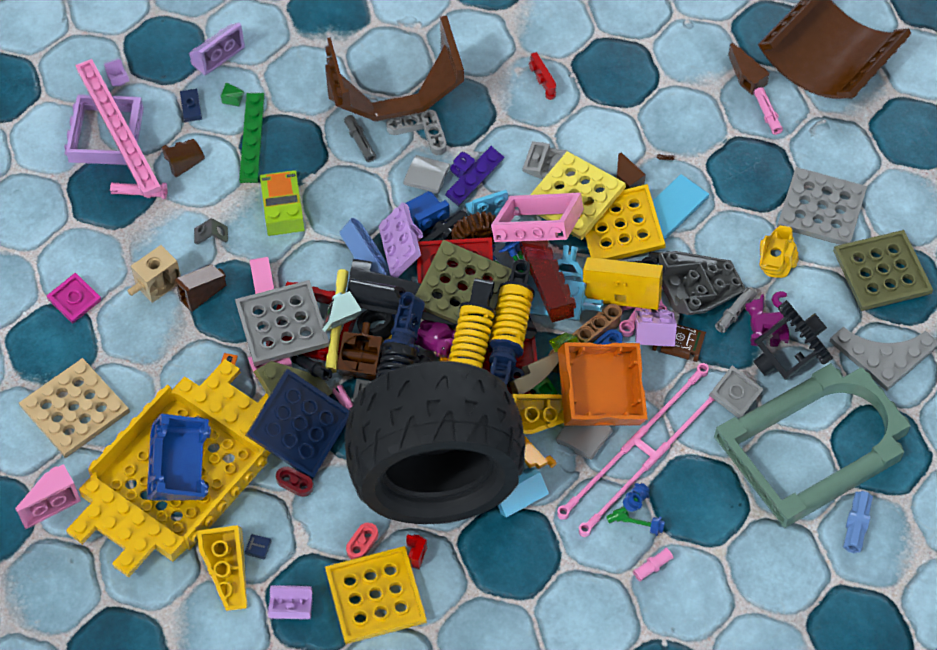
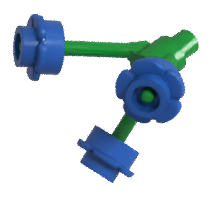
M635 483L634 488L623 499V506L614 510L612 514L607 515V520L609 523L623 521L651 527L650 533L658 536V533H663L665 521H661V516L659 518L653 517L652 522L629 518L628 511L634 512L641 509L642 501L650 497L648 494L650 490L644 483Z

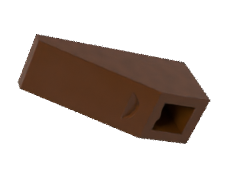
M732 42L729 47V59L739 84L753 95L757 88H763L768 84L770 73Z

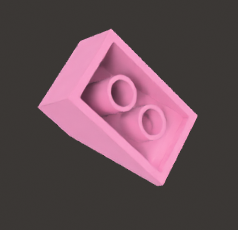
M64 464L53 467L49 472L45 473L16 507L25 529L81 502L75 484Z

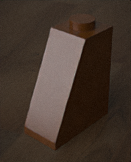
M211 264L176 278L175 284L179 301L191 312L226 286L225 273L222 269H217Z

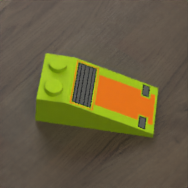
M296 170L260 175L268 236L305 231Z

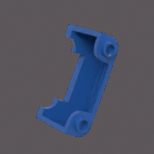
M161 413L153 422L150 433L147 482L148 500H202L207 496L208 485L205 484L204 480H201L203 443L211 434V427L208 426L209 419Z

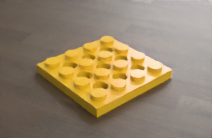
M648 184L623 190L586 234L585 239L591 258L618 260L666 248ZM587 201L584 205H592L593 201ZM631 203L639 204L636 208H632L629 205ZM614 207L621 208L618 212L611 211ZM640 217L643 219L640 223L634 222L635 218ZM618 222L625 223L623 227L616 226ZM601 226L607 227V229L602 232L597 230ZM643 232L648 234L645 238L638 237ZM622 237H628L629 241L621 242L620 239ZM605 241L611 242V245L604 247L602 246V243Z
M405 546L325 566L345 644L427 623ZM388 567H393L396 569V572L388 575L385 573V570ZM373 572L376 574V577L373 580H367L365 575ZM350 577L356 580L353 585H346L344 583ZM398 585L401 587V591L399 593H392L390 588ZM372 591H379L381 596L374 599L370 597V593ZM353 596L361 598V601L357 604H352L349 600ZM398 604H404L407 606V609L403 612H398L395 607ZM379 609H384L387 613L384 617H377L375 612ZM357 615H365L366 620L362 623L356 622L355 617Z

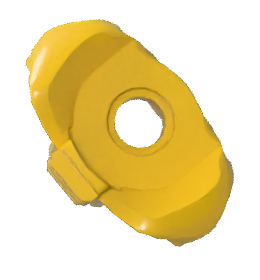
M780 225L769 236L765 235L764 239L760 242L759 266L767 276L783 278L789 274L791 268L797 266L799 255L791 227ZM773 250L781 251L779 256H772L770 253Z

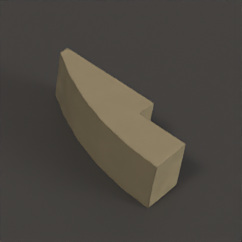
M558 352L522 367L525 375L508 383L512 394H523L543 381L558 364Z

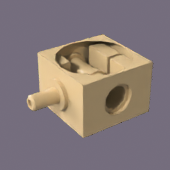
M162 245L158 246L131 265L135 285L129 288L127 292L130 296H133L138 291H141L152 303L176 287L175 279L181 276L177 260Z

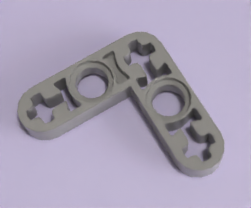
M426 110L425 112L387 120V132L389 134L399 135L424 129L431 152L435 155H442L446 152V140L435 111ZM427 117H430V119H432L431 124H429V120ZM409 120H415L417 123L414 125H409L407 122ZM430 130H437L438 133L435 134V135H432V134L429 133V131H430Z

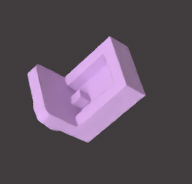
M118 58L104 63L107 77L112 86H122L125 82L129 81L121 59Z

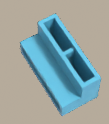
M534 468L523 470V474L519 476L517 487L503 502L498 504L501 515L508 517L549 494L541 473Z

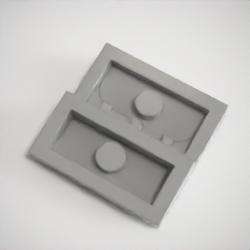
M532 141L523 166V172L544 179L568 150L550 148V143Z
M416 155L407 171L403 185L438 194L443 186L444 178L449 172L450 164Z
M565 426L556 437L558 444L574 449L577 455L592 460L613 430L609 426Z

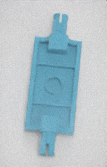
M529 275L527 285L535 291V296L531 302L530 314L579 321L580 315L585 309L602 312L603 300L590 299L585 296V282Z

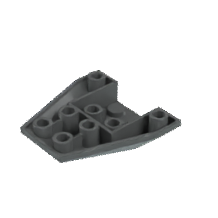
M680 251L660 252L659 265H663L662 288L675 312L686 315L706 313L741 295L745 290L731 260Z

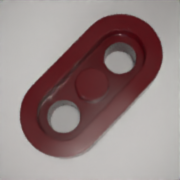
M287 466L281 467L276 472V481L280 487L300 497H306L312 493L313 481L309 476ZM286 477L290 478L288 481L283 480ZM302 486H306V487H307L306 489H303V490L300 489Z

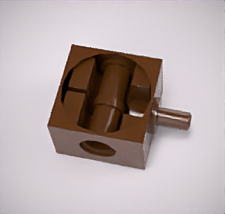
M369 322L363 323L361 334L343 333L337 365L340 375L369 380L377 378L376 374L379 371L378 366L382 357L384 341L382 337L369 335L371 325Z

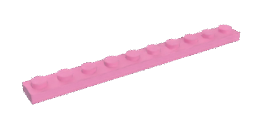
M90 59L75 65L143 196L146 197L161 191L160 184L93 60Z

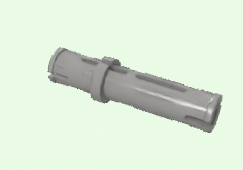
M747 287L733 305L724 311L722 318L715 324V328L719 332H726L729 326L738 320L739 314L745 309V304L750 303L757 295L756 290L752 287Z

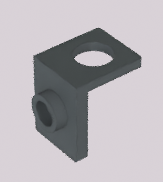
M210 218L194 228V243L198 245L211 236L226 243L228 242V227ZM217 227L222 229L223 236L218 233Z

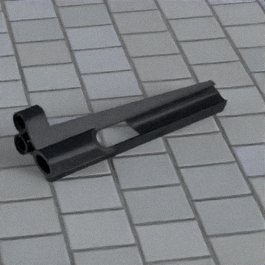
M353 258L347 292H351L362 309L397 315L401 298L399 293L411 292L416 295L421 283L371 272V261ZM434 292L432 294V296L435 299H440L443 297V295L440 292ZM453 299L450 301V304L456 307L460 305V302ZM423 311L422 320L457 326V324L429 312ZM529 315L527 332L525 334L526 339H532L537 334V330Z

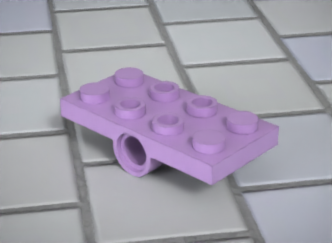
M403 202L386 219L382 220L379 225L390 275L396 278L421 256L418 241L423 237L422 231L412 222L408 205Z

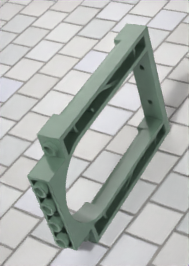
M830 363L812 373L811 378L742 417L738 419L734 417L716 427L714 438L785 529L901 461L904 450L897 440L908 434L911 425L907 417L898 411L896 404L888 399L884 390L873 381L870 373L861 367L842 377L840 370ZM829 394H853L871 403L882 417L885 429L883 439L868 454L799 494L793 493L781 500L739 446L740 443Z

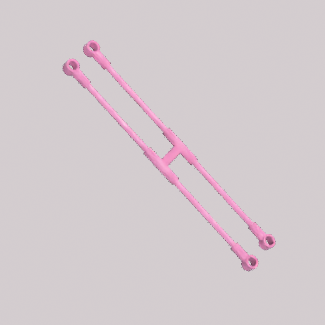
M699 364L697 371L673 398L622 446L621 451L576 497L574 496L566 505L558 508L557 516L559 519H567L569 512L579 503V500L624 454H627L636 445L650 456L649 459L597 514H594L586 523L580 524L579 534L582 537H588L591 534V529L601 520V516L645 471H648L670 448V445L711 402L715 401L709 396V399L656 451L641 440L649 431V428L691 385H694L701 377L707 376L709 371L707 364ZM587 528L588 531L584 532L581 529Z

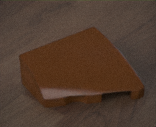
M195 139L177 142L173 147H168L167 145L161 147L164 158L169 162L171 172L176 178L205 159L203 151Z

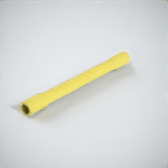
M345 269L337 271L336 294L340 292L344 294L346 291L349 272ZM341 325L331 329L325 367L331 369L332 373L337 372Z

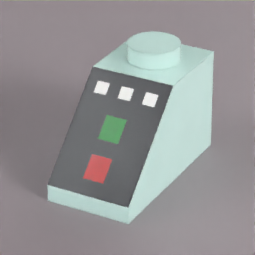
M350 291L344 294L340 292L332 297V302L327 308L323 324L324 332L354 320L362 311Z

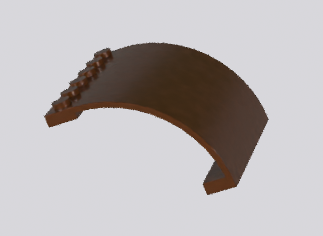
M800 0L765 36L758 46L770 63L783 76L800 88L822 97L852 99L857 96L861 88L867 85L868 81L877 74V71L887 63V60L897 52V49L907 41V38L912 33L909 28L895 29L893 32L869 28L845 14L832 0Z

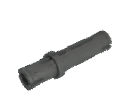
M348 115L344 118V123L349 129L350 136L354 138L366 162L374 161L376 154L364 136L363 128L358 125L354 115Z

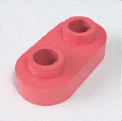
M362 524L347 543L346 551L350 559L366 556L377 541L378 529L374 524ZM366 534H371L370 537H365ZM356 549L360 550L359 553H354L353 551Z

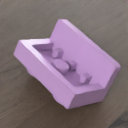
M270 586L268 618L310 619L313 603L312 587Z

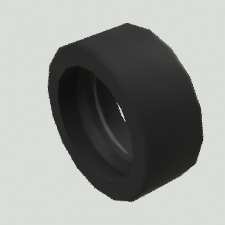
M365 310L357 319V327L360 334L364 322L371 324L378 320H384L385 322L379 327L370 328L369 335L382 337L385 340L391 335V330L394 327L392 314Z

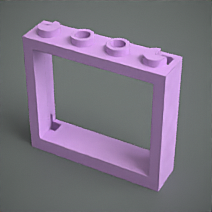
M77 95L76 103L73 104L74 114L70 117L71 129L67 131L68 143L64 146L65 155H67L69 163L127 165L120 151L77 149L85 110L98 111L90 95ZM112 96L120 112H131L129 129L138 143L144 110L141 97Z

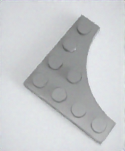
M843 327L830 337L829 341L859 368L862 367L866 372L870 373L873 380L886 391L937 349V340L926 331L907 341L881 343L861 338Z

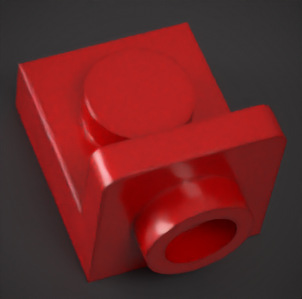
M407 534L406 543L408 547H411L409 553L411 567L419 570L427 551V539L417 534Z

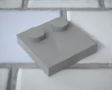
M732 365L710 392L709 396L737 418H740L763 389Z

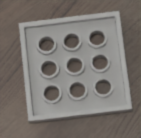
M796 167L777 227L780 225L792 228V232L838 245L850 243L867 186ZM804 186H811L813 189L807 190ZM827 190L831 194L825 195L822 191ZM845 195L849 199L843 200L840 196ZM800 200H807L809 203L802 204ZM822 204L825 205L827 208L821 209L818 207V205ZM841 209L845 213L839 214L836 212V210ZM802 214L804 218H797L795 215ZM820 219L822 223H816L813 220ZM832 224H838L840 228H834Z
M310 280L235 299L254 366L329 347V339L327 333L323 331L322 317ZM296 299L301 301L298 305L291 304ZM276 304L282 305V308L279 310H274L272 307ZM257 309L264 311L260 315L254 314V311ZM299 315L306 316L302 321L296 319ZM280 320L287 321V323L282 326L277 324ZM261 325L268 326L266 330L258 329ZM303 331L311 332L309 336L301 335ZM287 335L292 337L290 341L282 340ZM268 340L273 342L271 346L263 345Z

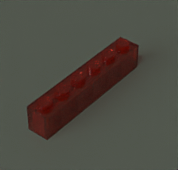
M548 240L520 241L519 248L524 259L530 265L531 276L551 322L574 317L575 299L570 297L568 284H564L563 272L558 271L557 259L553 260L554 255L552 248L548 247Z

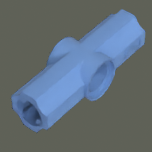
M861 491L855 493L852 510H850L846 523L847 532L843 548L851 553L861 552L863 547L864 535L870 522L869 512L873 499L869 492Z

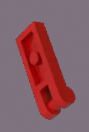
M534 52L530 54L529 68L536 74L538 83L544 87L546 91L545 97L548 100H553L556 97V82L539 54Z

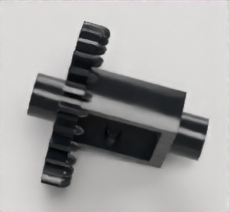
M787 300L778 307L780 313L783 314V318L754 340L763 351V354L753 362L764 376L776 368L783 378L787 380L815 357L819 359L821 364H827L833 359L832 355L817 337L827 329L824 323L815 313L804 321ZM791 321L790 325L796 326L795 332H801L800 338H806L804 343L809 342L811 344L809 349L814 348L815 350L807 357H804L801 352L796 354L794 357L799 363L786 372L762 341L785 323Z

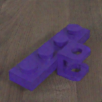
M492 146L477 161L469 154L461 152L450 166L451 172L459 179L446 192L445 196L459 207L503 161L504 156Z

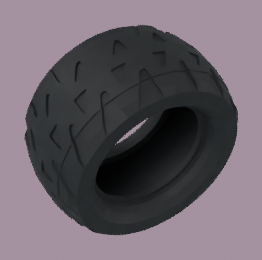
M431 361L411 364L381 375L370 382L355 397L346 423V463L359 499L375 513L394 521L410 524H442L460 521L477 516L496 507L519 484V476L523 474L525 459V437L522 419L516 402L508 391L506 384L483 368L453 361Z

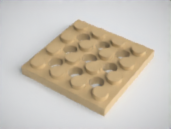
M83 358L19 402L23 411L65 458L130 412L129 408ZM76 381H84L81 386H74ZM61 392L68 393L64 398L58 397V394ZM89 393L95 394L92 399L85 398ZM45 403L52 404L50 408L42 409ZM71 405H79L77 410H69ZM99 406L107 407L103 412L96 411ZM56 416H63L61 421H53ZM84 417L91 418L88 423H81ZM67 429H74L71 435L64 434Z

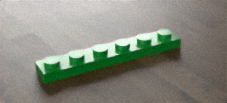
M246 93L240 183H258L265 102L264 93Z

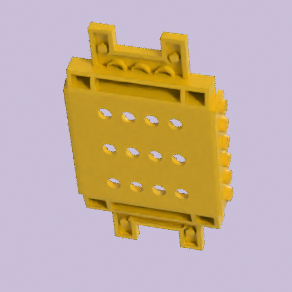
M226 359L200 386L184 376L173 389L169 385L160 389L156 397L144 406L143 411L130 421L129 426L117 435L114 442L105 447L99 458L91 462L88 468L90 478L78 489L81 497L88 501L90 505L66 529L67 534L83 545L98 530L119 545L124 551L115 559L112 565L128 578L154 549L174 562L186 549L191 550L198 542L197 531L209 529L268 463L267 457L271 452L245 436L268 399V394L266 393L259 402H256L232 386L231 383L241 371L240 368ZM161 413L194 418L200 416L201 418L209 419L208 426L211 427V434L203 443L201 480H204L209 485L207 496L202 500H166L164 502L167 503V507L164 510L156 509V504L161 501L144 500L141 498L142 492L147 491L150 433L153 422ZM217 444L219 445V450L217 452H210L208 450L209 446ZM228 454H232L235 457L231 463H226L223 460ZM130 480L137 482L136 487L133 489L125 487L126 483ZM180 512L183 516L181 520L173 521L171 519L172 514Z

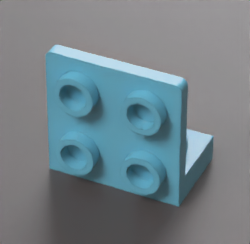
M503 190L475 199L472 202L466 203L465 208L469 215L470 213L476 214V212L482 213L485 211L486 213L491 212L492 215L497 217L508 200V192Z

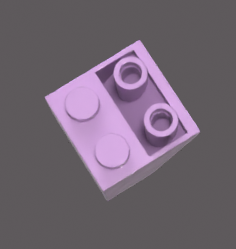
M650 309L635 311V342L640 343V345L675 346L677 324L674 313L669 310L653 312Z

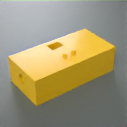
M587 257L583 268V282L586 283L585 296L590 299L603 300V304H617L620 306L658 310L662 295L663 265Z

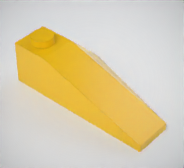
M511 394L520 412L524 434H534L564 423L562 395Z
M235 525L198 530L199 552L204 559L207 570L213 579L226 611L247 608L242 527Z

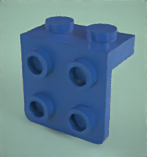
M430 191L405 203L409 207L413 224L422 232L434 226L438 221L450 218L449 203L446 200L439 202Z

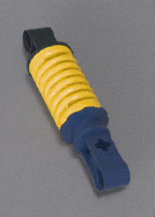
M523 259L516 260L513 263L510 281L499 285V295L495 309L496 317H494L490 340L487 343V349L491 353L489 357V362L492 364L490 373L500 378L506 384V387L507 383H509L511 369L516 366V359L522 356L524 352L523 342L527 332L526 328L528 327L527 322L529 321L531 302L535 296L534 289L527 285L530 265Z
M474 279L470 302L461 303L459 307L458 325L455 329L456 332L454 333L449 361L467 363L480 368L483 367V356L486 354L485 349L489 341L488 335H490V327L493 325L491 320L496 317V311L489 307L494 292V281Z

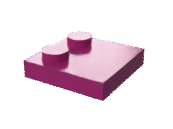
M76 273L46 296L47 300L72 324L101 301V297Z

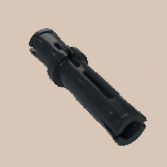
M303 354L292 356V362L309 371L312 376L320 377L324 381H328V378L331 379L333 373L331 369L324 367L323 363L313 361Z

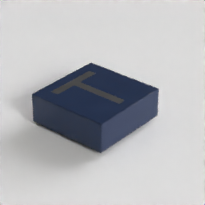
M251 534L245 549V555L265 560L271 539Z

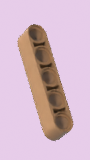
M609 304L602 309V312L597 313L552 349L549 355L558 352V349L564 342L593 343L606 331L616 329L621 322V307L617 304ZM559 362L552 372L560 373Z

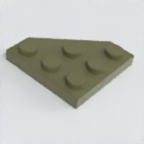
M270 361L254 371L268 396H270L286 369L291 370L326 395L330 396L332 394L327 383L320 377H314L309 372L274 361Z

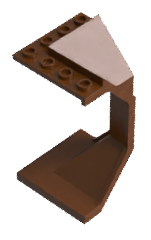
M447 15L440 17L441 52L418 94L371 102L340 73L331 37L327 38L328 45L325 46L327 64L325 65L328 99L334 101L335 105L339 108L373 121L425 112L464 82V68Z

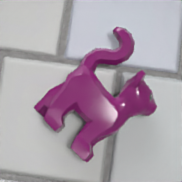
M783 291L775 292L772 296L773 305L778 308L782 304L779 299L787 297V293ZM761 294L760 299H753L750 303L745 304V310L751 316L750 326L754 333L750 338L752 346H758L754 340L783 318V314L780 312L763 313L765 307L764 294ZM787 323L772 334L769 343L771 347H778L780 341L788 343L789 328Z
M423 320L418 329V339L414 345H418L427 351H433L437 357L449 359L456 331L447 324Z

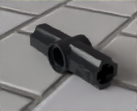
M460 210L446 221H438L432 231L419 241L452 240L451 230L454 228V224L458 223V220L464 219V216L467 217L468 214L464 210Z

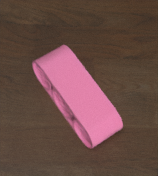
M269 258L251 259L250 265L255 293L273 290L274 285Z

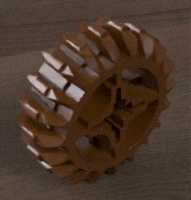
M485 211L482 213L476 212V214L470 213L467 217L464 216V219L458 220V223L454 224V228L451 230L452 240L492 237V245H494L491 224L496 216L492 215L491 212L486 213Z

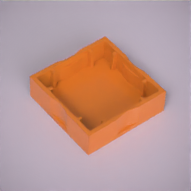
M564 342L558 349L564 426L641 425L648 419L645 391L642 385L640 343L601 345Z

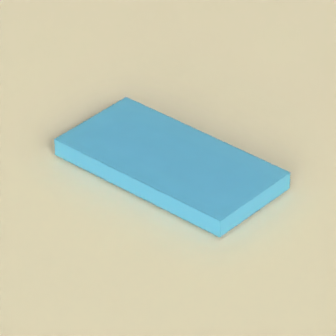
M682 174L653 200L664 240L709 198L708 192ZM640 217L634 219V222L640 223L643 221V219Z

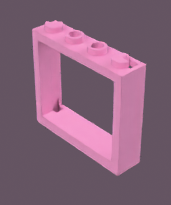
M581 193L510 196L491 224L494 242L567 240L584 210ZM563 214L560 220L511 222L513 217L517 215ZM563 231V236H558V233Z

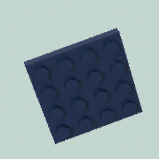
M286 369L245 436L299 472L313 479L347 423L349 410L291 370Z

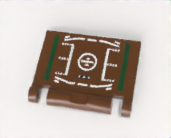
M677 324L675 346H662L661 353L689 360L690 354L694 355L693 361L697 362L706 332ZM653 346L652 350L656 351L658 346Z

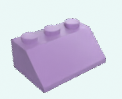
M234 23L228 25L211 38H208L203 44L194 48L189 53L191 64L206 76L245 48L241 24Z

